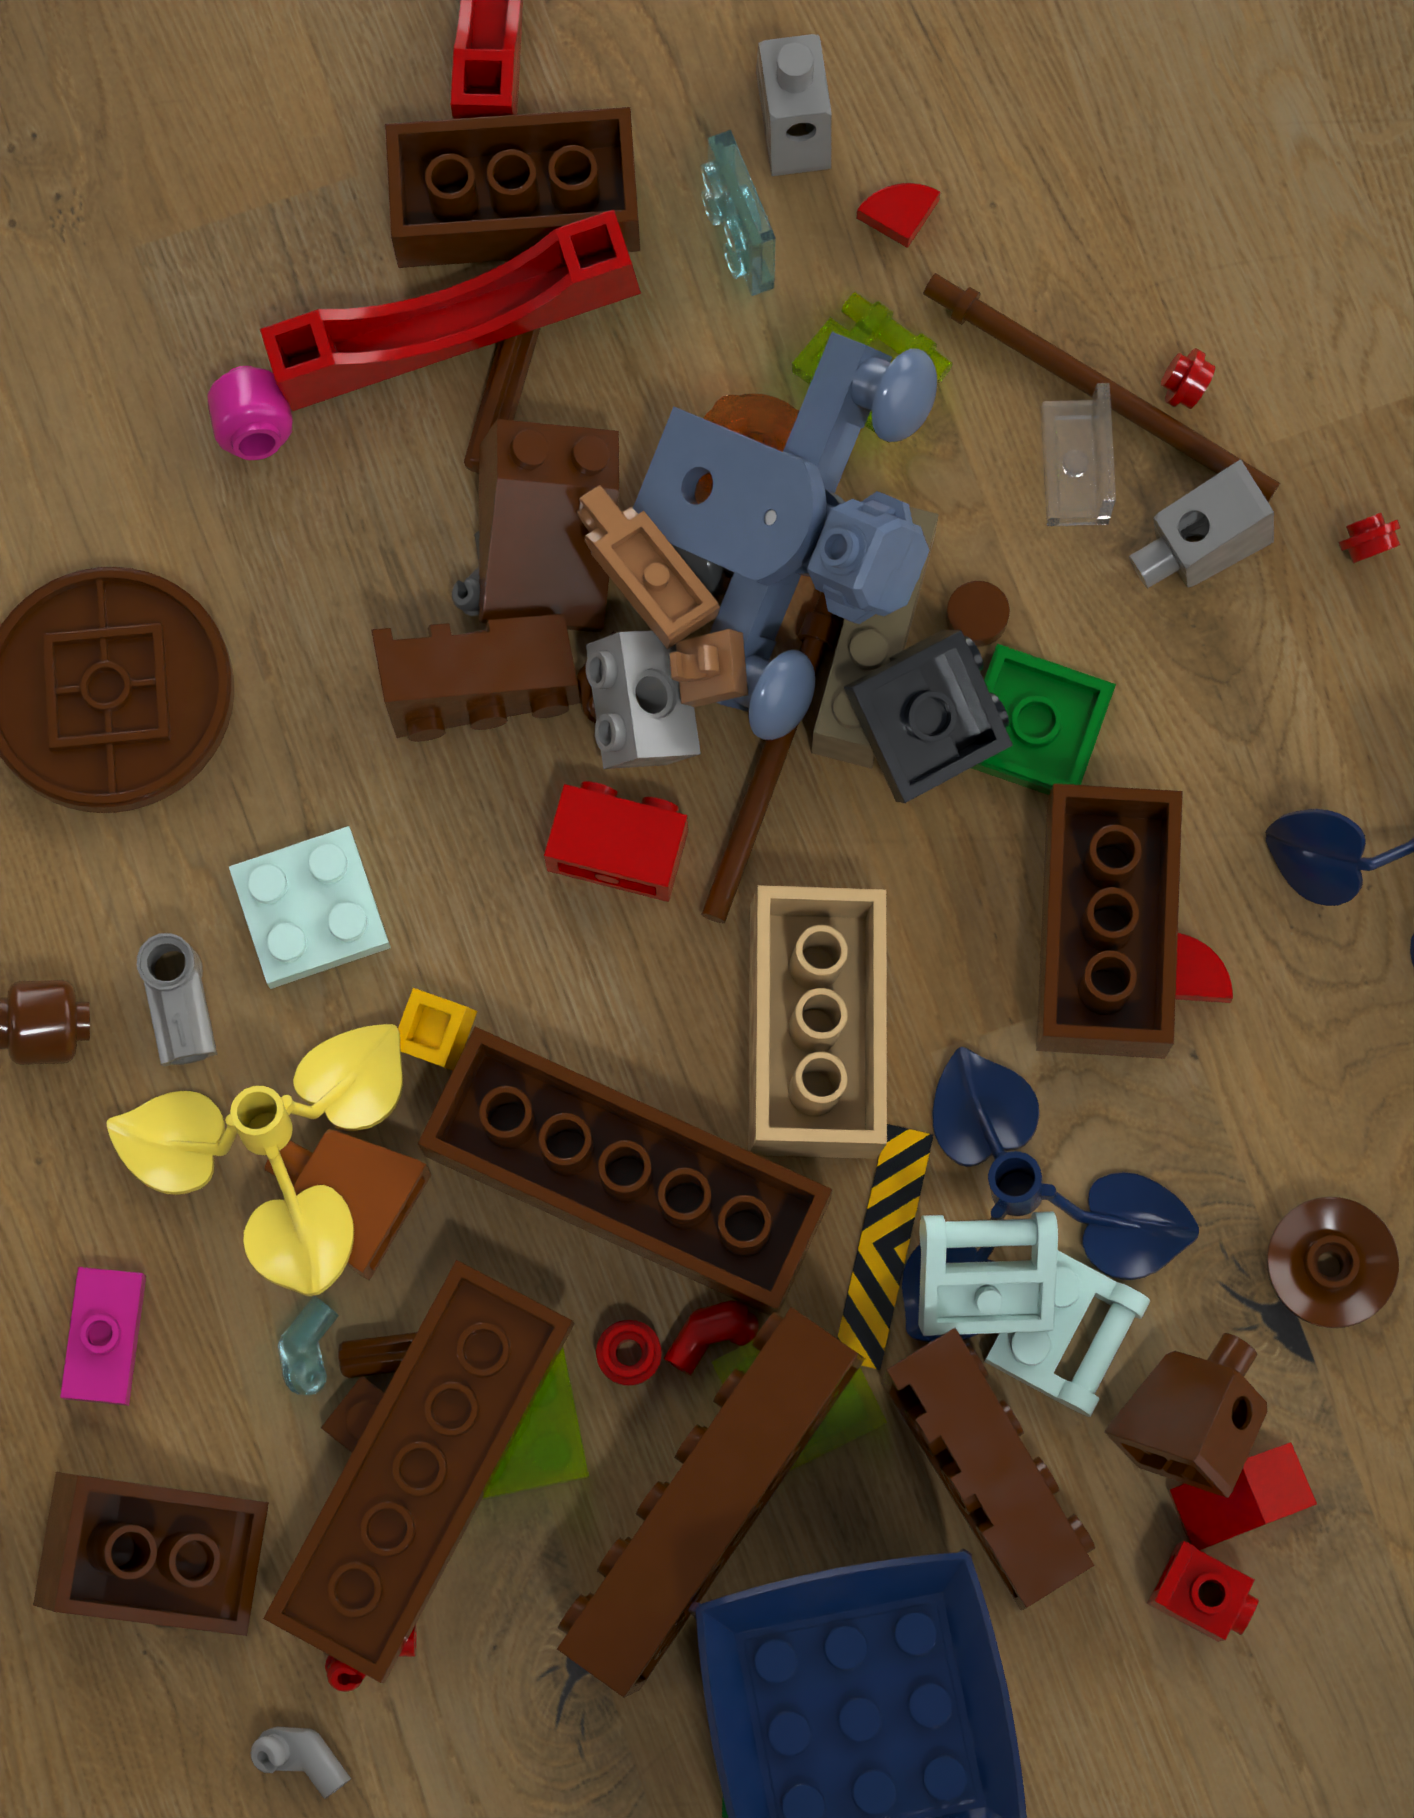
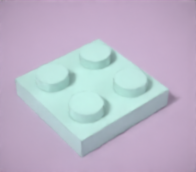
M349 826L229 866L263 974L270 989L391 948Z

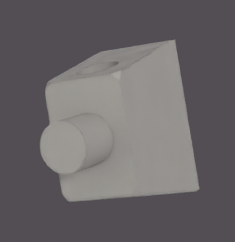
M810 34L759 42L756 75L771 176L831 169V105L820 36ZM806 123L805 130L809 134L792 136L786 131L795 124Z
M1239 460L1158 512L1153 517L1157 540L1128 557L1147 589L1176 571L1187 588L1193 587L1273 543L1274 511L1242 460ZM1191 536H1199L1203 538L1202 540L1197 542H1189L1185 540Z

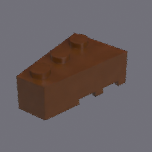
M564 614L493 619L486 622V630L458 635L451 634L449 623L431 624L428 627L429 637L393 640L391 628L371 629L384 702L396 738L408 736V739L414 742L429 741L443 736L447 728L470 724V727L474 730H487L504 725L508 721L507 717L532 713V716L535 718H551L568 712L569 705L580 704L579 687Z

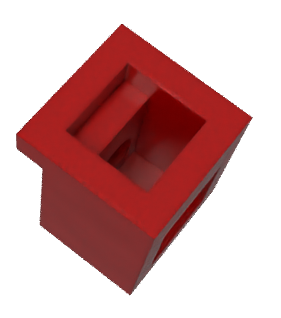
M1182 1541L1175 1545L1147 1604L1220 1642L1226 1640L1230 1630L1239 1635L1243 1634L1257 1608L1259 1599L1248 1594L1255 1579L1196 1549L1194 1545ZM1205 1581H1212L1221 1589V1601L1215 1607H1208L1199 1599V1587Z

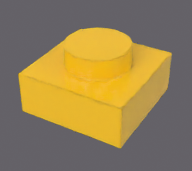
M413 988L398 1027L400 1051L453 1071L465 1047L478 1011Z

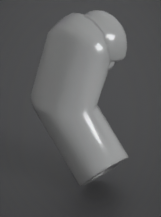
M273 1727L262 1732L252 1745L250 1752L251 1760L258 1770L264 1773L304 1771L324 1799L351 1780L349 1774L320 1734L311 1728Z

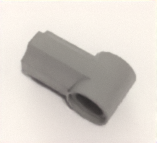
M159 933L150 937L140 947L138 952L137 970L140 977L144 980L161 1065H184L217 1055L202 983L203 964L199 955L182 937L175 934ZM170 951L183 953L185 956V967L182 974L171 981L158 980L155 975L157 960L163 954Z

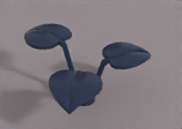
M1306 809L1288 813L1275 820L1265 832L1267 846L1288 884L1308 901L1325 906H1338L1352 900L1359 893L1363 885L1361 870H1375L1414 852L1413 837L1409 842L1370 858L1362 857L1366 844L1362 829L1348 817L1323 809ZM1413 934V936L1411 937V944H1410V954H1411V961H1412L1413 966H1414V934Z
M959 1047L954 1052L943 1070L936 1089L933 1104V1128L940 1148L958 1165L973 1167L983 1163L993 1155L995 1161L989 1169L988 1181L995 1205L991 1209L990 1220H1003L1007 1214L1011 1216L1030 1214L1038 1208L1042 1200H1048L1074 1220L1088 1224L1083 1235V1248L1087 1258L1100 1272L1121 1280L1141 1279L1158 1272L1197 1240L1199 1227L1185 1204L1168 1189L1147 1177L1122 1172L1109 1174L1097 1179L1089 1191L1090 1212L1080 1209L1056 1191L1054 1185L1044 1184L1041 1169L1033 1157L1019 1151L1006 1152L1022 1148L1032 1139L1036 1132L1040 1112L1036 1094L1031 1086L1013 1070L987 1060L965 1047ZM919 1244L911 1253L903 1271L902 1294L905 1307L906 1332L914 1340L930 1343L942 1335L923 1336L918 1325L921 1246ZM975 1247L947 1248L946 1263L994 1262L988 1259L994 1247H980L978 1252ZM978 1334L959 1335L961 1336L962 1340H965L974 1337Z

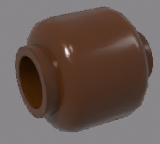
M18 981L10 986L7 997H0V1049H8L10 1058L16 1064L69 1063L76 1054L77 1041H90L89 1002H76L75 989L68 981Z

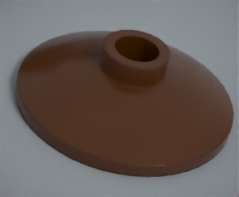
M1321 1197L1298 1205L1279 1222L1268 1245L1267 1271L1275 1294L1282 1304L1295 1316L1319 1327L1345 1328L1369 1319L1387 1303L1397 1283L1399 1256L1390 1230L1372 1210L1346 1198ZM1330 1254L1339 1261L1340 1271L1337 1276L1327 1277L1319 1271L1317 1263L1321 1255Z

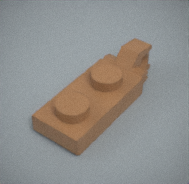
M601 485L580 497V507L577 515L590 532L585 535L584 541L591 550V555L667 649L718 616L720 610L719 603L645 511L638 514L632 507H629L622 512Z

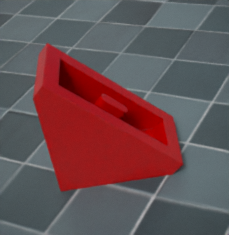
M1291 1442L1248 1457L1229 1498L1185 1483L1168 1490L1187 1539L1198 1550L1205 1549L1317 1505Z

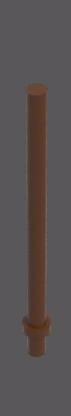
M937 273L928 282L923 295L952 312V320L961 325L968 321L1216 474L1242 460L979 300L981 293L969 287L964 291ZM1242 460L1269 503L1280 483Z

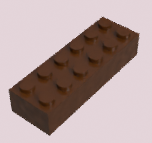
M476 1026L418 1142L423 1155L433 1161L769 1316L774 1312L779 1314L828 1208L832 1195V1189Z
M790 1307L784 1318L774 1312L762 1326L752 1343V1346L760 1351L746 1373L735 1368L725 1380L713 1400L714 1403L721 1407L719 1413L708 1428L697 1424L692 1429L674 1457L683 1464L671 1483L666 1481L663 1484L658 1481L653 1486L636 1512V1515L644 1520L643 1524L632 1539L629 1536L625 1540L620 1537L614 1543L597 1569V1572L606 1577L595 1594L590 1592L586 1597L581 1594L571 1605L558 1626V1629L567 1635L557 1650L623 1698L639 1691L690 1618L691 1614L688 1609L694 1601L700 1603L866 1359L792 1307Z

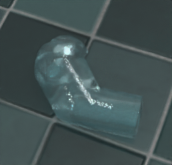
M316 1296L311 1298L278 1341L277 1348L283 1380L288 1388L296 1394H316L324 1387L327 1379L319 1341L339 1315Z

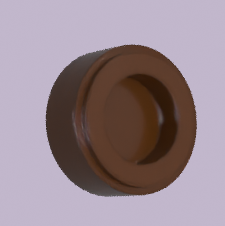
M985 581L967 582L958 587L949 599L946 611L947 626L949 630H962L963 635L968 636L977 647L992 644L1002 636L1007 627L1010 614L1009 603L1005 594L992 583Z

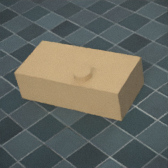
M758 885L750 904L748 1151L758 1156L877 1159L887 1144L886 890Z

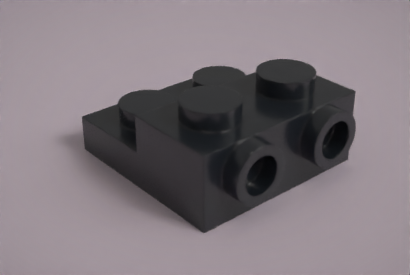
M941 630L890 657V663L844 686L845 692L896 802L906 803L1013 745L1005 729L1009 726L1008 714L999 698L995 694L989 693L980 673L984 667L980 651L968 636L963 635L962 630Z

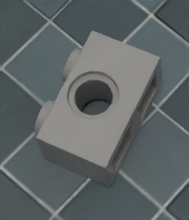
M653 631L618 632L586 644L588 657L586 675L589 684L592 686L596 714L595 739L598 747L601 749L603 769L668 765L701 754L694 707L681 704L679 681H674L671 677L669 653L676 651V644L667 649ZM636 694H637V696H638V698H639L640 705H639L638 702H637Z

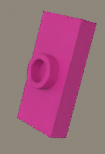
M78 1267L60 1398L64 1400L129 1406L146 1275L136 1272Z

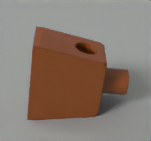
M331 1129L324 1133L314 1152L289 1140L288 1144L280 1150V1154L296 1196L316 1185L329 1186L342 1196L349 1207L354 1223V1242L347 1265L360 1276L370 1281L431 1177L430 1170L425 1163L418 1159ZM268 1159L265 1165V1171L275 1176L271 1163Z

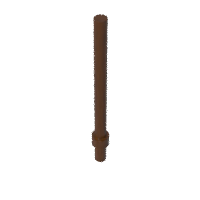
M823 592L819 596L814 612L806 613L798 635L799 640L802 641L799 651L803 652L810 659L814 668L815 679L825 652L833 650L841 629V624L837 621L839 616L828 612ZM798 725L781 738L765 741L701 913L703 917L711 921L725 923Z

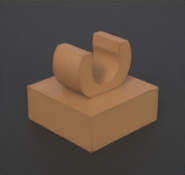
M726 629L681 640L676 644V651L669 653L672 680L679 681L681 704L698 707L748 695L742 632Z

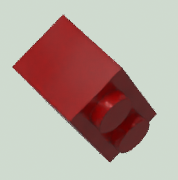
M584 781L581 782L580 788L564 784L544 853L547 871L669 902L688 835V815L678 813L679 807L660 798L643 797L641 803L618 798V792L604 784Z

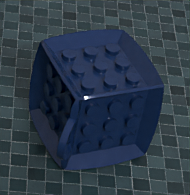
M964 1548L956 1553L897 1558L824 1570L750 1588L702 1604L694 1601L689 1607V1613L696 1618L707 1717L728 1818H1027L1021 1762L1007 1682L987 1604L972 1561V1554Z

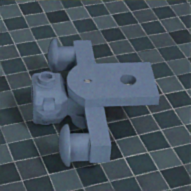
M831 332L783 452L673 406L633 509L638 514L645 511L670 544L734 572L710 633L726 629L743 633L748 695L716 703L747 712L749 710L750 727L758 738L774 740L790 733L804 718L814 695V668L810 659L803 652L788 650L770 660L776 644L775 638L801 575L811 577L815 589L824 593L828 612L856 624H861L875 614L884 617L906 606L920 577L930 550L921 526L912 522L909 504L878 491L861 502L855 499L845 502L840 496L835 494V491L861 428H864L870 411H872V424L875 433L880 439L887 442H898L910 437L927 419L936 397L937 372L930 356L921 349L913 348L906 350L891 362L892 356ZM710 472L713 479L712 492L704 502L698 504L695 497L696 485L703 475Z

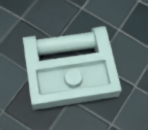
M1053 1211L1033 1212L1030 1219L945 1221L943 1215H922L919 1228L921 1271L918 1325L923 1336L943 1335L953 1328H956L959 1334L1053 1331L1058 1250V1224ZM1032 1246L1031 1260L946 1263L947 1248Z
M1057 1250L1053 1331L999 1333L984 1362L1068 1408L1091 1417L1100 1400L1095 1393L1134 1318L1142 1319L1150 1299L1141 1292L1116 1282ZM1093 1297H1096L1111 1305L1075 1376L1070 1382L1054 1374V1371Z

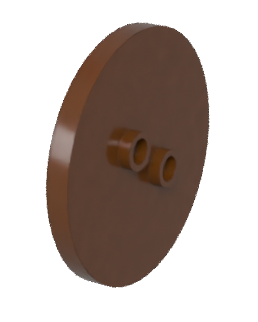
M97 567L66 574L38 588L19 603L1 624L0 757L13 774L38 795L53 803L83 812L118 813L139 809L167 798L192 781L204 769L220 746L229 725L234 702V675L231 659L220 631L211 616L197 600L178 585L163 577L133 568Z

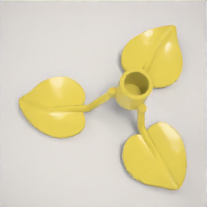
M393 1024L373 1025L350 1030L322 1042L307 1053L296 1069L293 1084L298 1096L312 1106L294 1102L290 1095L280 1097L276 1091L269 1087L252 1086L241 1091L233 1100L230 1114L225 1119L227 1124L225 1130L224 1118L219 1108L210 1098L192 1091L170 1092L155 1097L132 1111L109 1118L107 1120V1129L113 1146L128 1170L146 1186L165 1194L179 1195L199 1190L208 1184L214 1172L213 1156L226 1155L237 1134H239L242 1143L249 1151L258 1155H267L285 1199L267 1201L252 1213L244 1230L243 1243L245 1253L254 1269L266 1280L308 1297L319 1295L338 1279L348 1263L354 1242V1223L349 1207L342 1196L329 1186H312L296 1196L280 1154V1150L288 1144L292 1136L293 1127L289 1115L291 1113L308 1119H317L325 1112L332 1125L345 1131H359L372 1128L384 1121L396 1108L403 1087L400 1033L397 1026Z

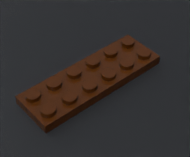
M456 1260L263 1619L372 1679L385 1683L575 1324L574 1321Z

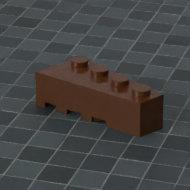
M953 1328L886 1369L881 1384L1020 1610H1024L1095 1566L1088 1555L1089 1552L1095 1549V1545L1086 1528L1075 1514L1068 1518L1065 1516L1054 1497V1494L1060 1490L1053 1475L1039 1456L1035 1459L1031 1458L1019 1437L1024 1434V1431L1018 1419L1004 1400L998 1401L986 1381V1378L989 1376L982 1361L969 1343L965 1344L957 1329Z

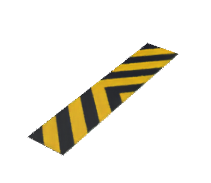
M887 1124V1144L879 1155L837 1337L838 1340L866 1358L861 1366L880 1370L934 1136L933 1134Z

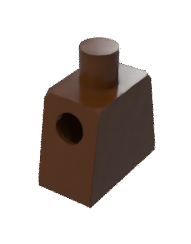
M1224 1333L1207 1360L1178 1351L1166 1354L1111 1421L1105 1433L1138 1468L1229 1498L1268 1412L1267 1402L1244 1378L1257 1357V1352L1241 1338Z

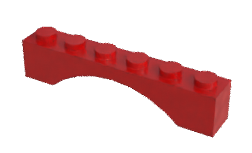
M460 0L457 33L453 48L450 103L453 119L518 114L523 0Z
M613 209L556 228L534 246L508 262L452 287L416 298L377 306L349 309H317L261 328L260 332L276 384L284 398L289 402L292 411L639 295L641 291Z

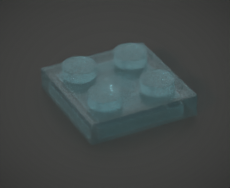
M731 130L707 138L708 162L701 164V172L707 189L701 191V196L711 224L713 226L722 224L728 242L723 244V250L734 279L744 276L751 296L774 288L776 237Z

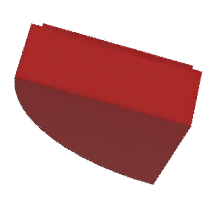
M915 183L891 185L869 196L857 209L856 219L908 248L938 204L940 191Z
M1178 933L1175 1000L1230 1003L1233 999L1232 983L1222 960L1203 942L1191 936Z

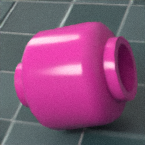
M252 366L233 368L218 378L208 391V410L214 438L223 450L245 460H261L276 453L291 435L293 418L289 402L284 398L276 384L274 374L269 370Z

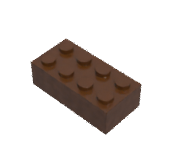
M630 107L385 124L391 239L398 268L508 261L534 246L556 228L613 209L628 252L640 251Z
M1053 784L1047 802L1036 1051L1165 1059L1174 1045L1183 791Z

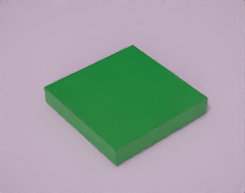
M997 644L984 682L989 693H993L999 698L1008 714L1009 726L1005 729L1013 745L971 767V769L1049 796L1054 783L1081 785L1116 684Z

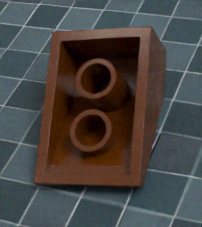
M497 419L479 445V623H486L488 620L564 614L567 630L601 632L604 629L609 576L591 555V550L584 541L585 535L590 532L578 517L577 511L580 507V497L599 485L602 486L618 506L619 431Z
M56 1472L33 1606L59 1613L247 1636L269 1502Z

